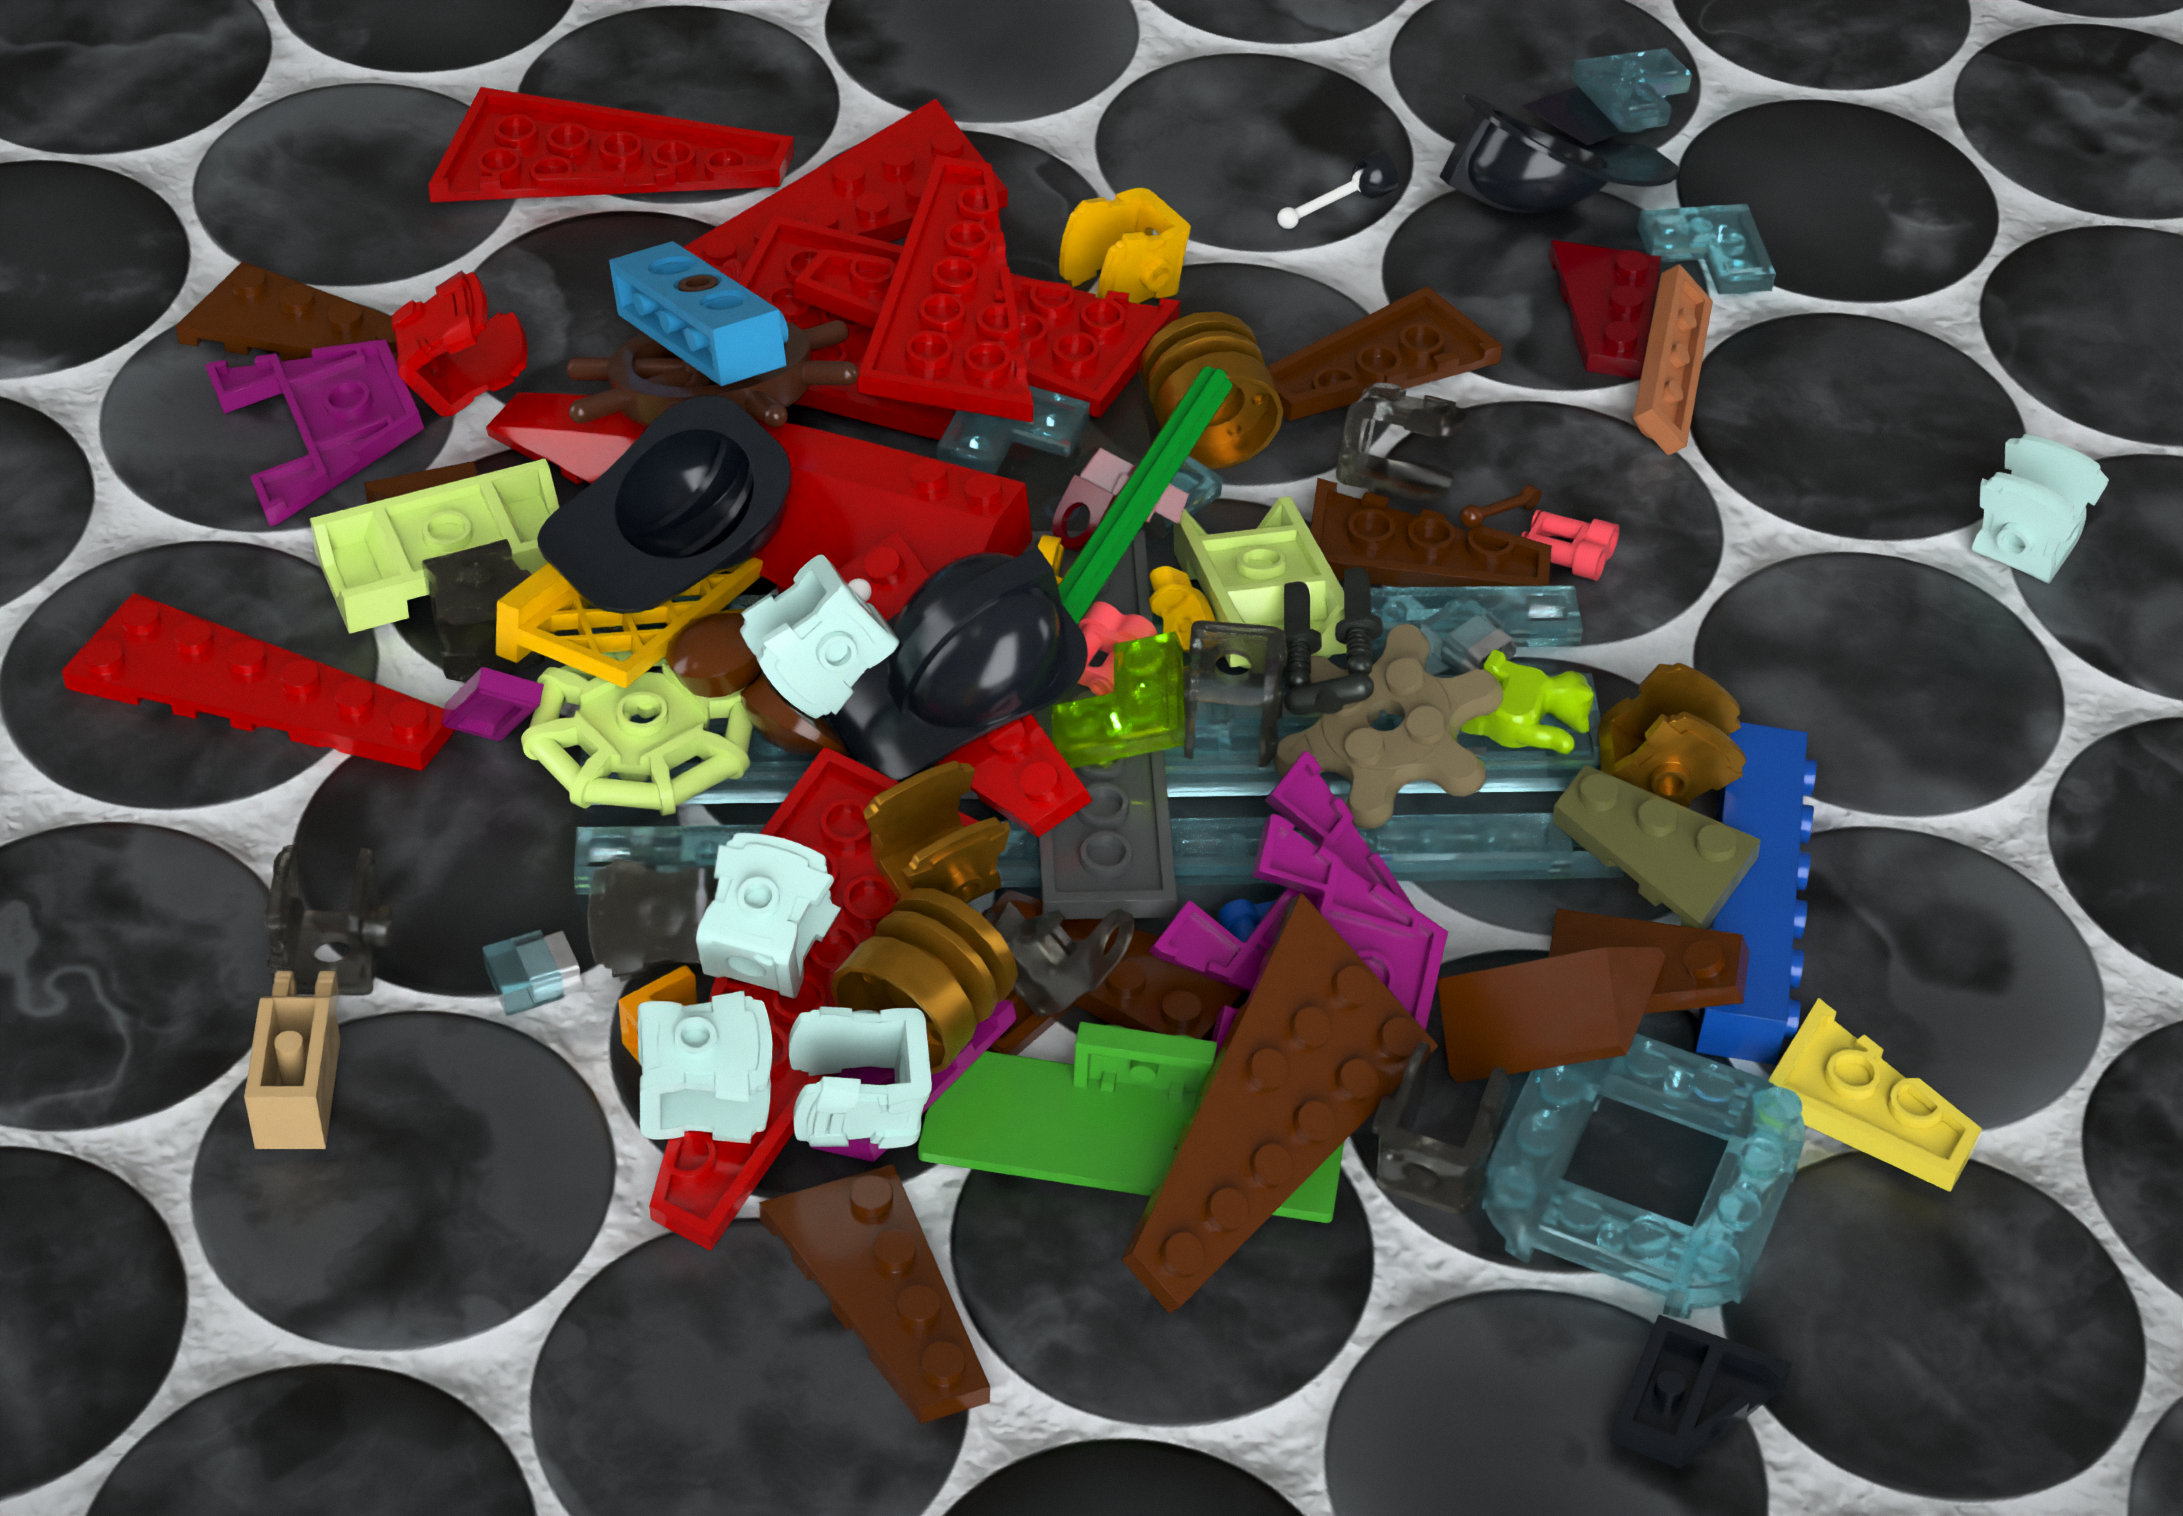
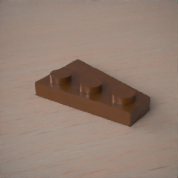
M1560 908L1556 909L1548 958L1603 947H1660L1666 959L1644 1014L1744 1003L1750 952L1742 934Z

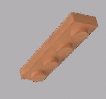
M1680 264L1661 273L1633 416L1641 433L1645 437L1653 439L1668 456L1687 447L1713 304L1712 299Z

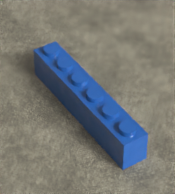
M1740 722L1741 728L1729 734L1728 737L1745 754L1746 764L1742 766L1743 777L1719 789L1717 821L1761 839L1759 856L1707 929L1743 935L1750 952L1744 1003L1699 1009L1696 1052L1776 1065L1783 1039H1794L1797 1034L1801 1001L1789 999L1790 988H1799L1804 962V950L1794 949L1793 939H1802L1807 916V901L1796 899L1797 890L1805 891L1810 869L1811 853L1800 851V843L1808 844L1814 806L1803 804V796L1810 798L1812 796L1817 760L1806 758L1808 732Z

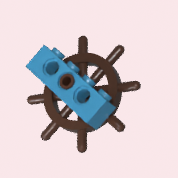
M674 241L609 260L618 315L638 328L640 335L620 346L611 357H573L566 364V373L571 379L577 381H609L611 390L574 401L569 407V416L574 422L583 424L620 412L627 419L646 427L666 410L680 402L698 396L716 395L736 402L754 420H761L770 427L779 428L787 421L788 413L786 408L800 399L810 385L848 386L854 384L859 377L858 367L852 362L812 361L811 352L842 343L847 339L849 329L843 321L833 320L802 330L798 326L787 322L778 308Z

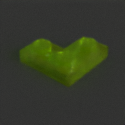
M1176 631L1114 644V693L1052 705V743L1071 769L1185 745L1183 647Z

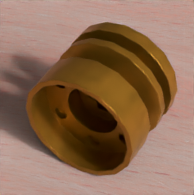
M1222 312L1193 313L1172 321L1153 336L1142 353L1139 373L1160 429H1162L1202 368L1206 366L1214 369L1220 368L1227 373L1226 377L1232 382V389L1183 463V465L1201 470L1225 469L1248 461L1265 449L1280 429L1284 410L1252 329L1238 317Z
M915 887L903 894L894 904L892 912L880 920L876 926L874 936L860 943L838 968L833 976L831 990L836 1007L852 1008V1012L872 1010L880 1013V1010L892 1008H917L921 1010L926 1018L930 1071L934 1075L948 1068L973 1038L976 1025L988 1019L995 1011L997 1003L1003 1001L1013 990L1018 977V971L1014 955L1002 935L981 913L959 898L935 888Z

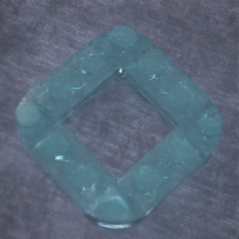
M1636 1033L1627 1055L1530 1072L1491 1155L1483 1193L1482 1209H1486L1494 1227L1507 1239L1505 1250L1514 1257L1529 1263L1534 1249L1537 1248L1666 1297L1662 1314L1690 1319L1693 1309L1712 1308L1728 1303L1731 1300L1739 1304L1752 1287L1756 1269L1791 1182L1793 1183L1805 1142V1125L1801 1115L1802 1101L1795 1092L1787 1088L1777 1087L1761 1077ZM1604 1096L1729 1141L1693 1227L1562 1179L1592 1112H1597Z

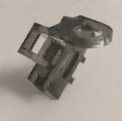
M1010 901L1004 904L998 915L991 908L986 909L982 914L1002 935L1013 953L1018 971V977L1013 989L1038 1018L1064 1011L1085 992L1090 991L1093 993L1125 955L1131 943L1135 923L1132 914L1118 908L1111 911L1085 940L1074 942L1059 925L1066 918L1059 910L1026 920ZM1119 926V932L1114 945L1104 955V949L1109 936Z

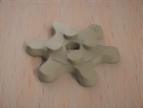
M1400 624L1389 631L1383 645V655L1376 663L1372 664L1369 676L1374 682L1373 694L1364 701L1344 705L1342 710L1335 714L1321 713L1319 720L1312 727L1283 738L1279 742L1273 757L1275 770L1283 777L1296 759L1305 750L1308 751L1322 768L1319 773L1336 772L1343 775L1350 782V794L1345 804L1354 816V819L1351 821L1353 825L1362 829H1375L1387 823L1394 812L1396 794L1403 786L1414 781H1431L1453 796L1474 794L1481 789L1486 781V769L1482 760L1457 742V734L1467 721L1479 716L1489 715L1498 709L1504 697L1502 685L1490 672L1482 669L1471 670L1452 678H1438L1429 674L1425 669L1430 655V642L1427 636L1414 625ZM1311 656V683L1349 674L1347 669L1334 665L1322 656ZM1385 710L1386 714L1398 715L1404 719L1398 727L1389 731H1379L1371 727L1372 723L1379 718V711Z

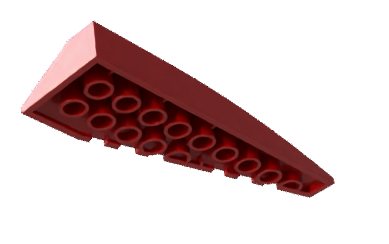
M517 392L486 426L488 436L534 461L546 458L547 461L558 465L563 477L579 485L584 480L592 484L626 452L647 427L627 419L620 412L583 424L574 422L569 416L570 405L576 400L592 395ZM761 420L757 421L785 449L792 468V482L786 499V510L781 526L769 544L754 556L763 561L759 575L777 584L779 594L794 585L793 578L815 556L824 555L838 570L896 530L929 575L945 564L973 553L1000 552L1018 557L1022 555L1033 540L1026 483L810 427L785 423L779 428H773Z

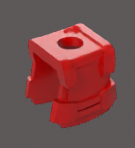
M462 270L436 286L437 294L425 303L421 301L416 303L412 300L395 311L391 317L392 330L395 333L399 377L442 417L455 415L473 402L474 397L488 390L495 392L514 383L515 378L527 366V337L520 319L513 312L502 314L499 311L487 320L488 304L483 284L474 272L465 274Z

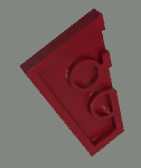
M1558 240L1551 241L1550 262L1552 268L1557 269L1561 280L1559 290L1563 302H1568L1573 317L1571 327L1586 371L1641 380L1662 256L1643 254L1635 250L1623 251Z

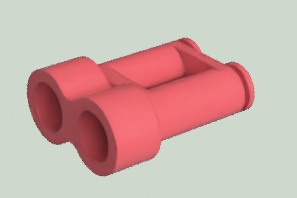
M1537 509L1531 521L1530 532L1524 531L1521 537L1552 545L1551 563L1572 568L1573 575L1597 581L1603 572L1607 559H1610L1615 551L1620 528L1618 524L1599 519H1593L1591 523L1546 511L1541 512V510ZM1550 537H1562V538H1565V539L1569 540V541L1572 542V543L1565 542V541L1558 540V539H1554V538H1550Z
M1101 601L1092 603L1078 624L1087 643L1088 658L1085 670L1077 683L1089 687L1098 697L1109 698L1134 660L1143 658L1149 651L1158 635L1155 626L1143 616L1137 614L1124 615L1108 603ZM1098 650L1109 654L1101 667L1088 666Z

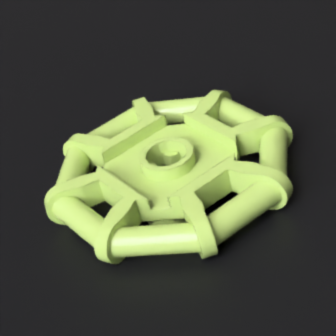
M632 651L601 654L624 662L632 655ZM665 657L654 665V667H662V673L645 672L626 689L569 665L561 668L548 667L537 680V683L544 684L540 706L534 710L530 727L521 737L522 747L527 757L539 760L570 793L571 803L577 806L588 808L592 804L660 810L662 816L675 814L676 806L727 778H741L750 767L747 753L753 724L741 703V691L747 686L723 697L707 698L696 696L681 684L670 669ZM572 703L580 706L579 712L576 710L574 717L559 718L562 705ZM637 714L644 719L656 717L653 721L647 723L631 722V716ZM728 718L725 737L708 731L710 719ZM578 744L590 758L581 767L564 748ZM695 756L705 760L670 780L669 770ZM611 772H616L622 780L608 779ZM649 778L652 780V783L644 782Z

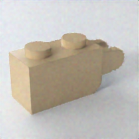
M277 971L275 973L272 996H262L259 999L244 1095L255 1149H326L341 1041L336 1016L338 976L335 971H320L318 973L315 983V996H297V982L294 979V972Z

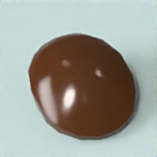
M746 609L724 610L692 619L669 641L665 658L670 669L681 684L694 695L707 698L730 695L743 689L755 680L762 671L756 655L753 654L740 633V629L745 621L741 613Z
M765 673L741 691V703L751 723L766 741L786 752L799 755L817 756L823 748L832 749L844 756L847 755L848 749L843 740L821 717L815 719L791 704L772 685Z

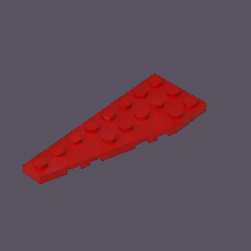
M823 748L759 834L784 838L824 855L828 874L834 878V882L829 888L831 902L840 907L841 910L823 941L815 940L804 960L803 982L795 999L780 995V992L723 976L721 978L715 977L708 1002H712V996L744 991L745 996H751L753 1000H762L764 1002L773 1041L770 1073V1108L766 1129L762 1132H756L752 1136L751 1143L713 1140L712 1132L692 1130L684 1132V1137L668 1139L649 1205L652 1221L709 1251H712L794 1133L793 1111L801 1090L807 1084L820 1082L823 1076L833 1077L835 1074L809 1076L808 1072L792 1069L789 1059L788 1041L795 1020L800 1013L819 1010L820 1006L836 1007L831 990L834 973L860 943L874 936L877 924L883 917L892 912L894 904L898 901V898L873 860L871 854L872 834L863 811L876 795L900 782L829 748ZM958 811L963 827L980 822Z

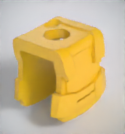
M1134 188L1116 194L1115 199L1111 202L1104 197L1082 200L1070 214L1063 234L1059 257L1060 276L1067 280L1071 287L1074 288L1096 277L1097 270L1102 269L1098 284V298L1105 299L1108 290L1129 293V302L1141 303L1152 297L1156 299L1174 296L1179 290L1180 276L1191 226L1155 193L1146 188ZM1153 230H1155L1159 235H1153Z

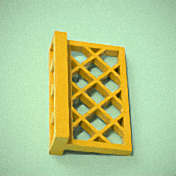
M753 557L745 563L727 570L732 573L708 575L678 595H700L701 599L698 601L672 602L669 600L654 609L628 614L607 612L599 608L586 609L591 604L547 563L497 601L495 655L518 663L530 652L534 651L626 689L666 656L669 641L685 624L703 615L719 612L761 577L759 573L762 569L763 561ZM667 624V627L664 629L637 630L636 625ZM622 626L624 632L593 634L591 628ZM578 629L580 634L572 636L554 635L560 630ZM632 651V655L624 662L601 654Z

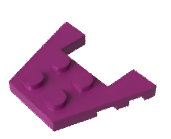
M386 339L314 348L311 352L312 358L280 362L277 354L255 356V365L229 368L227 360L205 364L224 414L275 395L283 394L307 449L308 455L250 476L270 527L283 522L424 429L419 411L406 383L398 375L397 363Z
M1305 750L1264 801L1317 843V847L1320 848L1324 845L1343 858L1342 864L1372 885L1379 883L1415 908L1379 853L1373 854L1351 822L1354 816L1341 797L1335 798L1319 774L1322 768L1314 756ZM1285 887L1244 942H1241L1191 900H1188L1148 951L1156 958L1250 994L1260 974L1257 971L1267 949L1273 946L1283 925L1281 919L1289 902L1302 891ZM1302 892L1316 908L1317 897Z
M1271 814L1265 820L1252 877L1315 895L1317 897L1316 909L1426 1031L1448 931L1379 883L1372 885L1342 864L1343 858L1324 845L1320 848L1294 831L1295 825L1282 816ZM1225 1005L1218 1011L1211 1040L1217 1042L1216 1057L1239 1009Z

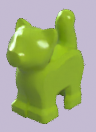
M1493 649L1484 664L1483 670L1490 672L1501 683L1504 695L1502 704L1489 715L1479 716L1467 721L1460 730L1468 734L1488 736L1500 745L1509 748L1532 746L1552 749L1560 754L1568 755L1574 748L1575 741L1573 737L1561 728L1541 725V721L1546 714H1551L1576 732L1583 734L1589 732L1588 716L1593 706L1594 692L1588 685L1586 678L1579 672L1566 671L1559 675L1548 676L1540 669L1510 662L1506 659L1504 652Z

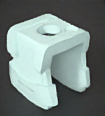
M2024 434L2022 438L2009 439L2005 443V469L2012 470L2011 474L1996 472L1989 480L1982 478L1980 507L1984 509L1983 527L1976 535L1972 551L1990 557L2049 584L2081 536L2086 520L2087 503L2089 502L2093 506L2096 504L2109 479L2100 470L2101 467L2097 462L2064 444L2030 434Z
M817 555L798 571L793 578L795 582L793 586L774 599L769 593L743 611L741 614L745 621L740 629L742 637L753 654L756 655L760 667L772 685L791 704L815 719L823 714L828 715L831 711L836 715L853 694L852 686L864 671L882 662L899 645L898 637L882 614L872 604L866 603L843 580L834 565L824 555Z
M736 833L733 839L727 842L726 846L719 845L714 871V878L719 879L715 900L707 908L697 931L696 943L703 973L717 978L725 976L780 992V995L795 999L803 982L804 960L815 940L823 941L841 910L840 907L831 902L829 888L833 884L834 878L828 874L825 856L813 849L784 838L754 833Z
M744 991L712 996V1002L682 1006L680 1003L670 1001H647L638 1006V1060L642 1066V1076L640 1077V1133L642 1136L648 1139H675L684 1137V1132L692 1130L712 1132L713 1140L751 1143L752 1136L756 1132H762L766 1129L770 1108V1073L773 1041L768 1013L762 1000H753L751 996H745Z
M821 1006L819 1010L800 1013L789 1034L788 1050L792 1069L802 1070L803 1072H808L809 1076L841 1073L842 1069L870 1066L894 1068L895 1084H861V1079L823 1076L820 1082L805 1085L796 1100L793 1111L794 1131L797 1140L807 1141L811 1147L849 1146V1140L870 1138V1143L878 1144V1149L913 1145L920 1136L921 1115L932 1087L924 1013L917 1008H892L880 1010L879 1013L872 1010L852 1012V1008Z

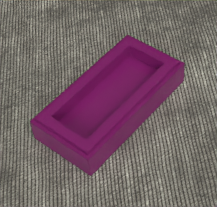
M481 667L445 703L441 724H444V727L497 742L502 741L540 706L544 684Z

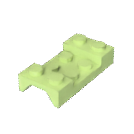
M545 458L310 518L316 556L349 634L409 618L407 600L516 571H521L526 580L548 563L539 551L537 537L547 518L560 507L550 467Z
M1291 496L1279 497L1259 526L1251 530L1207 534L1186 509L1183 510L1179 524L1174 522V554L1183 572L1188 574L1190 580H1198L1206 598L1209 600L1221 637L1217 642L1230 667L1241 666L1248 669H1259L1268 666L1271 662L1286 660V658H1281L1275 654V639L1279 635L1284 634L1285 583L1296 581L1304 582L1309 589L1310 629L1321 633L1322 647L1318 652L1311 654V656H1322L1328 659L1332 655L1346 653L1347 644L1338 642L1335 635L1336 624L1345 619L1344 590Z

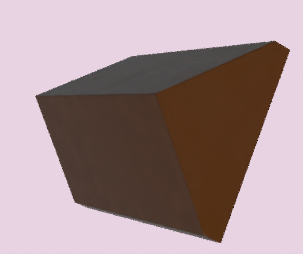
M1603 947L1437 979L1449 1074L1456 1083L1627 1055L1665 962L1666 955L1660 947Z

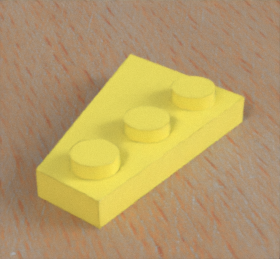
M1818 998L1765 1084L1760 1104L1951 1192L1977 1145L1982 1128L1920 1078H1905L1881 1058L1884 1049L1865 1034L1859 1039L1854 1037L1834 1021L1837 1012Z

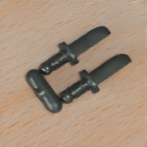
M1363 567L1344 570L1345 619L1336 624L1335 635L1338 642L1347 644V670L1349 674L1311 683V654L1321 649L1322 638L1321 633L1310 629L1309 589L1304 582L1300 581L1285 583L1284 634L1279 635L1275 639V654L1281 658H1286V685L1290 690L1285 694L1284 704L1285 708L1294 715H1304L1317 711L1323 714H1335L1342 710L1344 705L1364 701L1373 694L1374 682L1369 676L1372 670V640L1382 635L1383 624L1380 617L1371 615L1370 577L1367 570Z

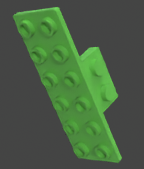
M1080 1022L1075 1042L1074 1064L985 1051L927 1109L918 1145V1158L921 1161L1151 1196L1155 1187L1161 1184L1175 1155L1176 1150L1173 1148L1183 1127L1190 1123L1201 1099L1199 1093L1216 1059L1217 1042L1195 1039L1187 1035H1167L1127 1029L1119 1025ZM1344 1142L1272 1215L1321 1223H1330L1333 1220Z

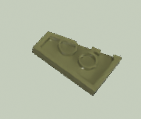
M1588 765L1581 769L1554 804L1553 823L1605 866H1618L1639 883V894L1655 907L1660 903L1665 904L1682 918L1681 926L1707 929L1759 856L1761 839Z

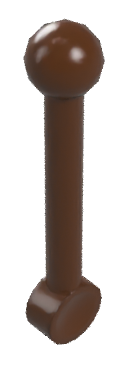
M1528 484L1519 495L1482 507L1474 504L1467 505L1461 511V522L1466 527L1476 528L1482 523L1484 518L1520 506L1531 510L1539 502L1542 495L1541 490L1532 484Z

